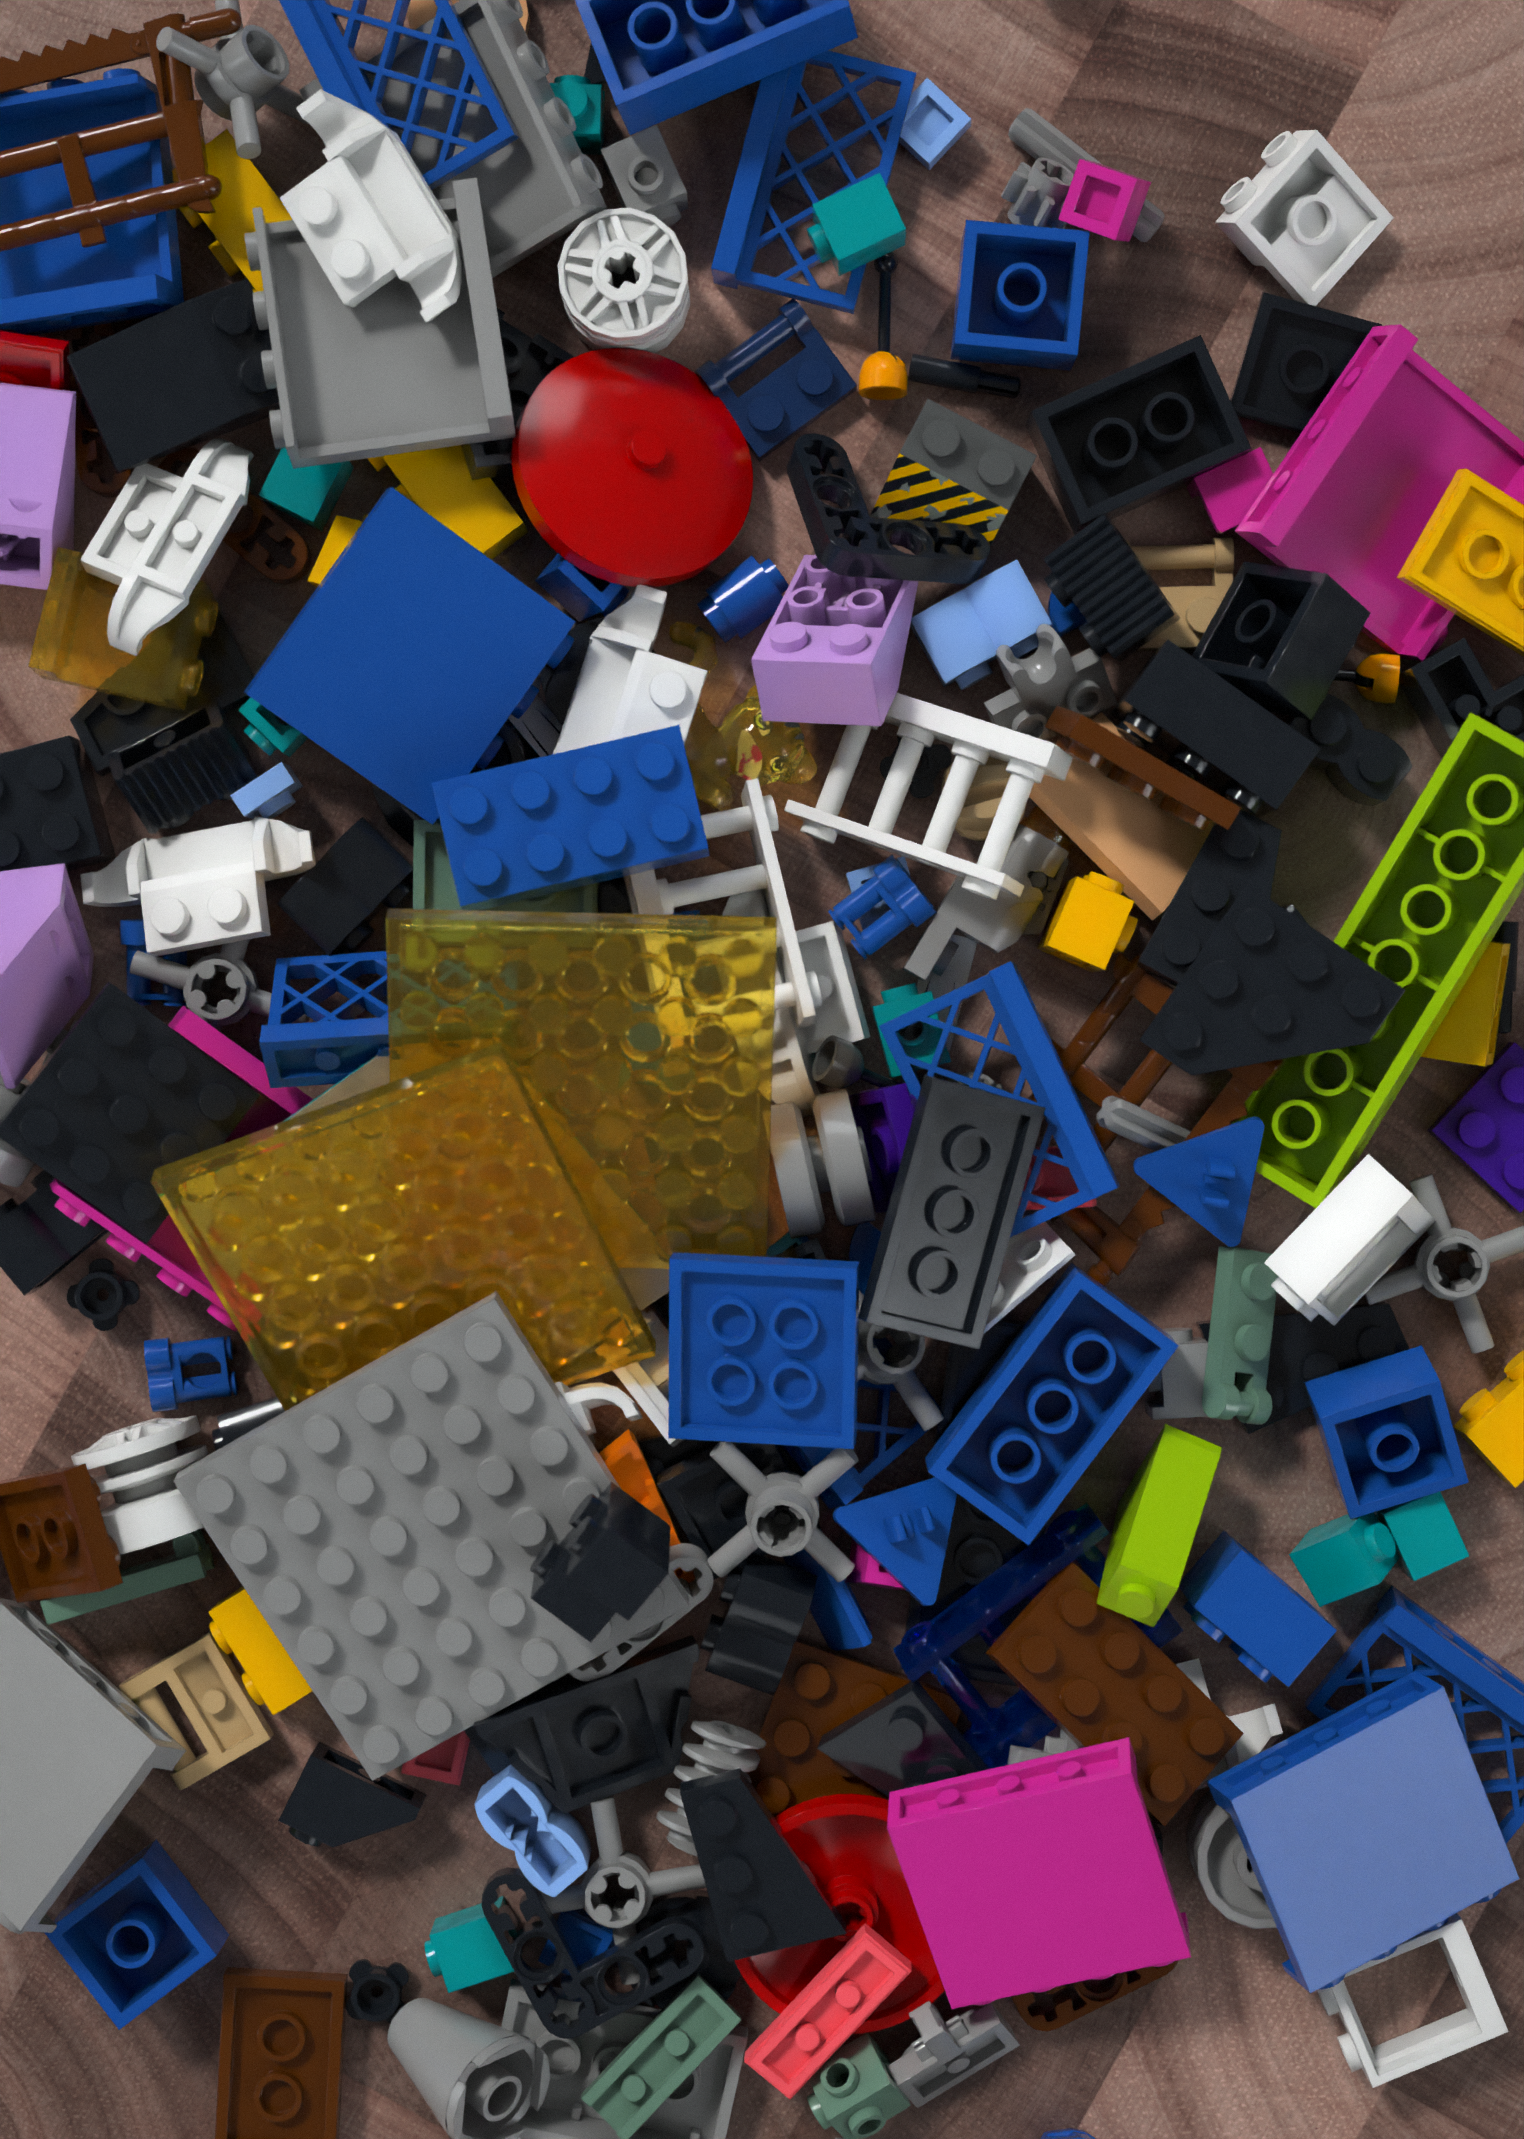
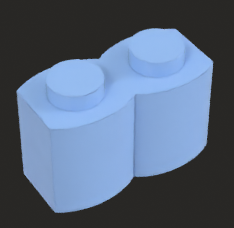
M1015 560L915 615L911 619L910 627L943 687L957 682L960 690H964L993 673L988 663L997 658L996 650L999 646H1009L1014 657L1020 659L1037 650L1039 642L1036 630L1041 624L1052 626V622L1018 560Z
M510 1764L481 1786L474 1804L481 1825L496 1842L515 1851L516 1860L522 1873L534 1887L544 1894L555 1898L588 1869L592 1850L585 1830L570 1813L564 1814L559 1808L552 1805V1802L544 1796L542 1789L534 1781H528Z

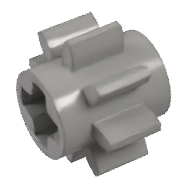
M1049 158L1036 159L1032 168L1026 163L1021 162L1001 194L1003 199L1012 202L1007 213L1010 221L1018 225L1065 229L1067 223L1058 219L1074 174L1064 165Z

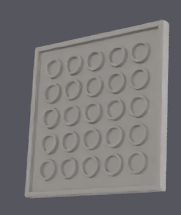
M497 1291L181 1470L173 1481L372 1781L473 1726L474 1722L486 1719L689 1606V1596L669 1565V1574L629 1621L615 1613L590 1643L531 1599L534 1573L530 1571V1568L540 1551L551 1540L558 1544L561 1543L573 1528L569 1524L573 1513L589 1494L592 1493L599 1497L611 1482L619 1488L620 1486Z

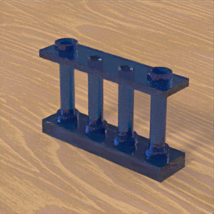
M1087 1502L1077 1510H1069L1058 1516L1049 1526L1047 1533L932 1620L914 1625L906 1632L901 1643L893 1648L904 1673L912 1683L930 1670L971 1721V1728L964 1732L962 1736L989 1769L1008 1764L1010 1745L1029 1748L1058 1725L1021 1688L1019 1692L999 1707L991 1708L949 1655L977 1633L991 1647L1006 1630L998 1617L1026 1596L1032 1601L1047 1584V1580L1075 1559L1091 1580L1100 1588L1106 1558L1095 1544L1107 1536L1109 1532ZM1167 1607L1154 1628L1130 1618L1159 1649L1184 1631Z

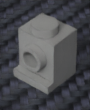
M1192 1328L1162 1329L1174 1339L1179 1347L1147 1388V1392H1156L1157 1400L1145 1401V1412L1152 1420L1206 1417L1207 1415L1202 1407V1393L1208 1342L1202 1337H1193Z

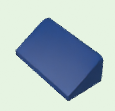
M804 1548L793 1555L783 1556L787 1565L818 1576L809 1609L827 1645L832 1650L862 1648L872 1643V1628L846 1578L841 1582H837Z

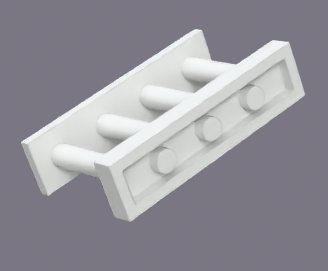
M896 693L884 722L899 727L897 735L901 737V741L869 825L865 826L838 815L871 729L877 730L879 726L846 725L816 807L813 808L789 799L785 806V812L803 821L800 831L819 840L834 844L839 834L963 877L964 881L961 888L988 899L996 900L999 891L1020 897L1024 885L1000 872L1034 783L1041 784L1044 775L1065 781L1073 757L1054 743ZM935 738L953 744L951 753L956 757L924 841L920 845L891 834L924 747L931 748ZM988 757H993L1008 762L1006 771L1011 775L977 864L946 854V850L978 766H985Z
M758 778L746 781L740 796L743 807L701 815L706 839L749 830L757 865L669 884L666 878L656 880L654 869L623 877L666 1057L689 1053L695 1042L693 1034L701 1033L702 1026L792 1007L796 1027L799 1029L808 1027L816 1016L814 1008L822 1006L817 976L814 971L805 972L771 833L779 829L776 806L771 795L762 796ZM763 889L771 924L683 943L680 937L670 939L665 916L673 914V908ZM773 948L778 949L786 983L696 1002L694 996L684 998L679 975L688 973L687 967Z

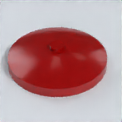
M606 348L586 352L567 360L550 372L537 386L520 414L515 428L516 437L513 438L512 469L518 496L526 514L542 538L565 560L580 570L607 582L623 586L637 587V585L642 584L648 587L671 585L689 579L708 568L722 555L741 530L749 511L753 491V468L747 441L718 396H714L701 377L687 367L659 354L638 349Z
M834 1794L801 1802L774 1817L780 1825L781 1833L799 1860L806 1863L816 1878L817 1886L830 1905H835L847 1926V1934L734 1960L749 1987L763 2002L779 2014L783 2012L865 1923L911 1961L912 1971L853 2034L879 2031L910 2019L908 2013L928 2001L933 2003L945 1991L887 1830L889 1800L861 1794Z

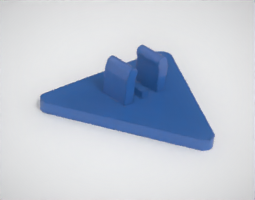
M1253 1116L1135 1159L1133 1168L1138 1176L1229 1247H1235L1240 1243L1265 1126L1259 1117Z
M934 1477L834 1510V1521L921 1605L930 1606L936 1602L957 1493Z

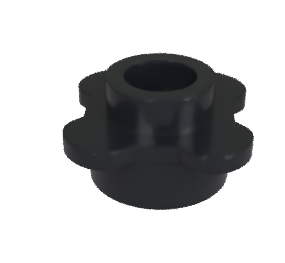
M898 735V745L892 755L885 757L880 763V773L885 780L901 741V737ZM932 744L931 748L924 747L920 758L922 764L919 768H916L909 787L913 797L923 799L930 796L934 791L933 781L940 769L947 768L950 765L952 755L949 748L944 744Z
M105 1258L92 1261L89 1265V1274L82 1278L78 1284L72 1285L67 1291L68 1304L74 1309H79L85 1317L92 1319L94 1327L100 1331H108L115 1328L118 1324V1315L127 1305L135 1304L140 1297L138 1284L132 1280H124L114 1271L112 1261ZM100 1289L108 1291L109 1297L107 1300H101L98 1297Z
M360 1959L351 1966L349 1977L353 1981L351 1997L346 2002L348 2014L356 2020L365 2019L372 2022L385 2020L390 2023L395 2012L405 2005L402 2001V1990L409 1980L407 1968L399 1962H394L388 1967L372 1965L367 1959ZM380 1986L383 1989V1994L375 1996L372 1993V1988Z

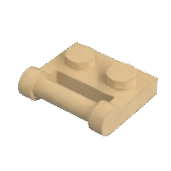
M1213 538L1212 544L1130 546L1146 570L1211 568L1212 586L1159 587L1180 616V619L1166 630L1160 632L1137 651H1156L1167 640H1170L1182 650H1195L1233 582V538Z
M211 1632L154 1665L136 1673L119 1685L120 1690L130 1700H134L143 1712L186 1750L175 1765L174 1771L170 1774L179 1790H183L270 1740L274 1735L258 1705L248 1694L242 1678L230 1657L218 1646ZM167 1681L205 1746L206 1753L195 1757L155 1688L157 1685Z

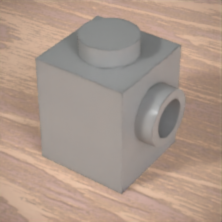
M657 125L601 149L604 168L622 208L630 207L655 215L668 227L681 219L680 212L688 209L687 191Z

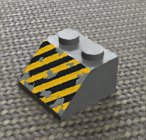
M927 399L893 465L870 517L963 524L978 530L986 537L991 547L1037 455Z

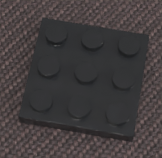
M107 982L0 1120V1138L147 1244L260 1094L112 983Z

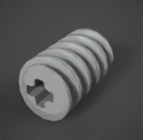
M693 1721L691 1729L704 1738L703 1744L685 1743L682 1751L696 1763L694 1767L677 1765L673 1773L685 1782L741 1768L749 1782L752 1783L746 1772L756 1770L761 1760L754 1749L764 1748L767 1742L747 1729L723 1721ZM668 1788L665 1796L678 1806L677 1812L660 1810L657 1813L656 1819L670 1829L666 1836L668 1842L690 1855L697 1856L680 1796V1789Z

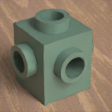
M868 2033L863 2034L848 2044H842L809 2079L814 2093L807 2096V2101L814 2116L824 2130L832 2126L844 2139L870 2137L879 2132L888 2119L911 2106L906 2095L897 2087L887 2067L891 2064L888 2055Z

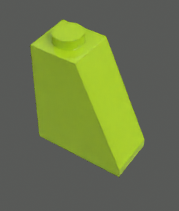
M1168 1424L1163 1426L1119 1501L1096 1604L1153 1628L1155 1627L1178 1590L1219 1462L1222 1447Z

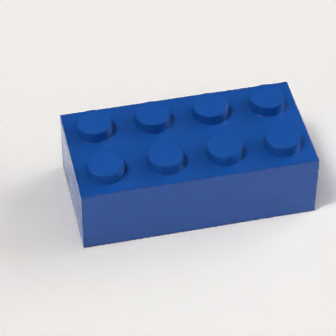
M575 0L616 107L630 135L858 38L848 0Z
M679 725L431 783L459 904L466 913L710 856Z
M1071 1263L925 1457L928 1472L1024 1543L1030 1545L1179 1345L1168 1333Z

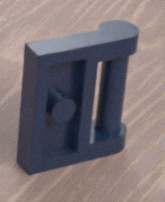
M794 298L778 308L780 315L727 355L716 363L708 360L695 370V373L701 377L713 395L718 396L729 410L745 437L748 447L759 462L857 390V384L815 329L804 309ZM794 335L803 347V350L740 397H737L728 383Z

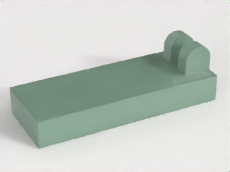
M198 1529L173 1539L175 1554L119 1570L123 1580L122 1584L102 1592L43 1599L40 1601L46 1623L47 1625L205 1578L207 1576L206 1571L215 1567L209 1543H205L203 1533Z
M697 1972L581 2093V2099L589 2107H592L616 2131L620 2139H629L742 2020L741 2015Z

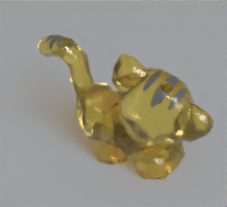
M677 621L670 626L669 636L671 641L694 650V659L688 664L707 670L709 674L718 664L715 638L697 624ZM756 684L748 690L744 702L736 704L726 714L721 726H714L711 723L701 703L698 702L684 747L690 772L695 776L693 785L696 797L717 811L731 809L735 803V790L731 783L727 781V778L732 774L746 780L758 778L760 786L779 781L786 784H804L817 774L818 766L812 754L805 748V738L798 722L763 721Z

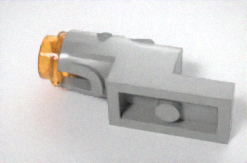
M1034 806L1029 816H1024L1023 820L1018 824L1000 871L1024 885L1021 896L1018 897L999 891L996 900L988 899L961 888L964 878L956 876L936 910L937 913L933 915L902 970L921 981H925L931 971L942 976L959 947L958 944L950 940L954 931L995 954L1016 943L1021 935L1040 934L1044 929L1068 866L1069 860L1066 857L1074 847L1070 843L1071 839L1040 807Z

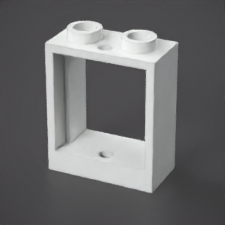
M1368 1154L1264 1262L1279 1276L1271 1286L1309 1321H1312L1320 1314L1335 1326L1436 1220L1408 1189Z
M1457 1913L1452 1915L1441 1928L1429 1932H1421L1398 1945L1395 1952L1390 1956L1380 1960H1371L1345 1974V1977L1438 1939L1466 2009L1371 2048L1344 1980L1333 1987L1317 1990L1328 2016L1339 2013L1347 2033L1338 2036L1337 2040L1351 2072L1362 2068L1373 2088L1509 2032L1465 1925Z

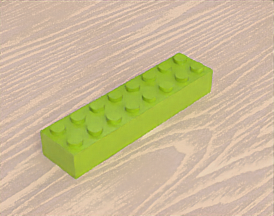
M1471 712L1333 941L1406 991L1369 1043L1282 1059L1284 1063L1260 1091H1254L1245 1102L1248 1115L1231 1121L1234 1124L1253 1116L1259 1117L1263 1121L1265 1128L1255 1171L1315 1209L1351 1172L1524 888V741Z

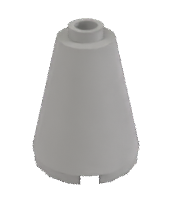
M427 1998L414 1999L401 2006L393 2015L387 2035L388 2045L450 2139L518 2138L525 2130L519 2124V2121L526 2114L530 2106L537 2111L539 2110L545 2099L550 2081L549 2058L532 2039Z

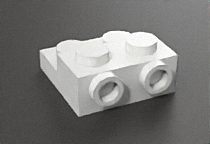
M1318 130L1295 131L1293 134L1290 131H1285L1275 137L1263 150L1261 158L1267 164L1252 181L1249 177L1240 179L1223 195L1220 203L1226 210L1215 223L1253 265L1264 266L1295 301L1316 306L1394 217Z

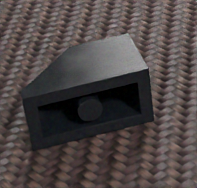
M319 1741L310 1755L278 1821L290 1826L288 1829L289 1833L305 1844L319 1847L323 1842L334 1848L414 1821L427 1794L387 1774L372 1781L360 1761Z

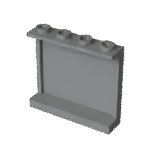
M460 0L453 5L520 138L431 191L437 200L454 198L452 181L477 178L492 278L571 231L585 219L607 209V206L599 191L603 186L601 175L593 161L587 155L582 154L572 133L576 130L573 115L567 105L560 98L555 97L546 78V75L550 72L548 62L541 49L532 40L528 39L519 20L523 16L519 0ZM435 17L415 30L431 34ZM446 26L443 38L454 41ZM409 37L400 39L391 70L418 78L428 43ZM440 47L431 82L458 90L465 68V62L461 54ZM382 52L365 63L378 66ZM365 72L373 86L376 75ZM318 78L299 89L303 100L306 101L320 89L323 90ZM388 79L381 103L388 117L406 122L415 86ZM474 82L471 94L482 97ZM428 90L418 126L446 134L456 98ZM468 102L458 138L476 143L497 131L498 128L488 108ZM393 127L394 131L401 139L403 130ZM416 134L410 156L423 175L437 166L443 142ZM455 146L453 156L465 150V148Z
M477 178L452 181L454 198L438 200L461 238L457 243L462 262V282L456 303L429 322H425L420 313L422 306L409 282L400 280L398 275L355 307L344 305L294 221L287 220L267 223L262 207L252 208L255 232L245 233L246 251L251 272L261 270L264 291L253 292L254 309L259 330L269 329L272 350L261 351L262 367L267 389L277 388L280 404L279 410L269 411L270 425L275 448H286L293 469L516 437Z
M0 1598V1924L17 1934H23L24 1932L52 1933L57 1924L46 1914L151 1770L157 1768L172 1771L186 1750L26 1604Z

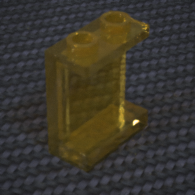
M58 547L28 667L43 679L184 711L187 697H195L202 681L203 661L197 660L202 637H211L217 620L218 603L217 601H212L213 593L203 581H198L189 597L188 606L168 623L150 632L143 640V646L136 657L109 645L107 636L108 616L113 598L119 586L87 573L80 561L83 556L82 552Z

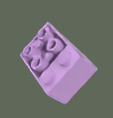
M0 382V584L52 591L73 573L76 392Z
M816 554L804 555L751 659L763 721L882 726L898 691L919 581L839 575L823 566Z
M65 863L0 871V1073L6 1089L18 1086L90 995L94 953Z

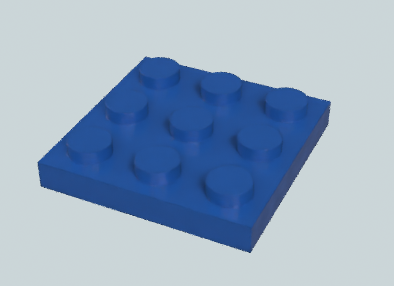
M673 1252L669 1259L668 1438L854 1449L857 1434L860 1262Z

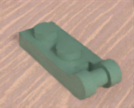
M1219 1246L1202 1393V1407L1204 1413L1210 1418L1230 1420L1236 1416L1243 1423L1261 1425L1271 1415L1272 1398L1266 1390L1277 1293L1271 1284L1278 1278V1275L1264 1263L1272 1255L1271 1253L1239 1247ZM1235 1373H1237L1236 1386L1234 1385Z

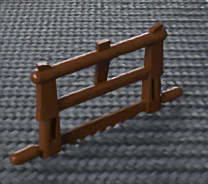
M225 8L190 17L187 22H185L184 14L174 13L143 23L144 30L129 34L112 28L108 39L90 34L85 45L68 39L63 50L45 45L41 56L23 50L18 61L3 56L0 57V94L150 57L162 107L160 112L0 151V178L63 163L73 208L53 212L49 215H40L0 225V252L76 233L80 235L82 246L88 248L107 243L104 226L189 206L197 213H216L211 200L219 197L222 192V184L216 176L209 175L201 117L204 100L194 99L191 66L159 51L156 41L160 31L168 26L198 42L234 34L240 29L242 23L241 16L236 10ZM169 137L178 182L120 197L117 196L101 201L97 200L85 157Z
M1120 953L1113 968V974L1116 979L1115 983L1090 1014L1072 1041L1065 1048L1056 1040H1052L1072 1085L1101 1108L1103 1100L1112 1095L1140 1107L1172 1065L1171 1061L1152 1049L1122 1090L1117 1092L1085 1064L1086 1060L1133 997L1157 1015L1175 989L1155 975L1138 967L1137 963L1141 955L1135 956L1130 961L1123 953ZM1278 1059L1226 1069L1234 1076L1184 1141L1231 1125L1232 1120L1248 1115L1245 1102L1254 1091H1260L1280 1069L1284 1060ZM1032 1093L1029 1097V1100L1037 1102L1034 1094ZM1097 1122L1093 1129L1104 1152H1106L1118 1134L1099 1126ZM1150 1185L1120 1225L1097 1206L1073 1208L1050 1219V1221L1054 1223L1059 1218L1100 1258L1097 1264H1092L1086 1274L1106 1287L1113 1278L1111 1276L1113 1272L1119 1277L1130 1265L1143 1244L1140 1240L1147 1230L1165 1223L1162 1211L1176 1207V1205Z

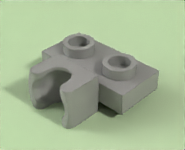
M1048 624L1038 626L1036 635L1039 645L1036 652L1028 658L1018 659L1014 657L1012 650L1007 645H1001L997 648V660L1011 689L984 702L993 724L1045 741L1057 735L1045 728L1056 706L1091 718L1118 704L1102 659L1092 647L1070 657L1062 639L1052 626Z

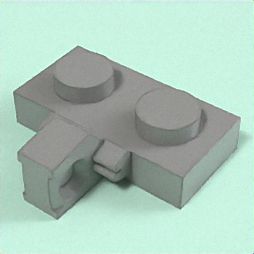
M928 2001L908 2013L921 2037L911 2043V2046L904 2051L901 2058L887 2067L897 2087L919 2108L1017 2048L1020 2044L1010 2025L992 2003L987 2004L983 2008L969 2010L960 2016L956 2015L945 2022L939 2010Z

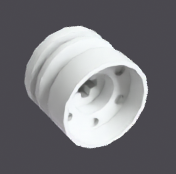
M630 207L606 209L582 221L565 241L558 263L559 287L566 315L578 338L593 350L631 348L656 353L666 348L682 330L690 307L686 254L674 231L655 215ZM628 267L632 268L636 283L633 284L625 281L619 289L615 288L612 272L622 275Z
M197 1416L183 1418L159 1417L143 1421L103 1435L101 1439L89 1448L71 1456L74 1466L86 1463L87 1470L104 1466L106 1474L98 1476L94 1480L101 1494L113 1493L115 1503L100 1511L107 1533L116 1542L120 1554L153 1546L203 1528V1525L173 1482L178 1472L208 1454L206 1445H196L180 1450L176 1446L177 1441L192 1436L201 1430Z

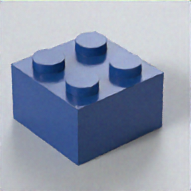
M966 220L961 240L950 359L1071 371L1079 349L1090 231Z
M1422 1345L1304 1382L1335 1485L1350 1519L1469 1483L1440 1379Z
M1225 1530L1194 1564L1179 1584V1588L1188 1599L1182 1607L1192 1616L1191 1620L1218 1643L1225 1635L1230 1637L1233 1641L1229 1647L1239 1656L1238 1659L1265 1683L1274 1675L1289 1687L1337 1631L1312 1604Z
M157 1839L61 1911L54 1920L57 1927L52 1933L44 1932L119 2030L215 1958L229 1936V1933Z

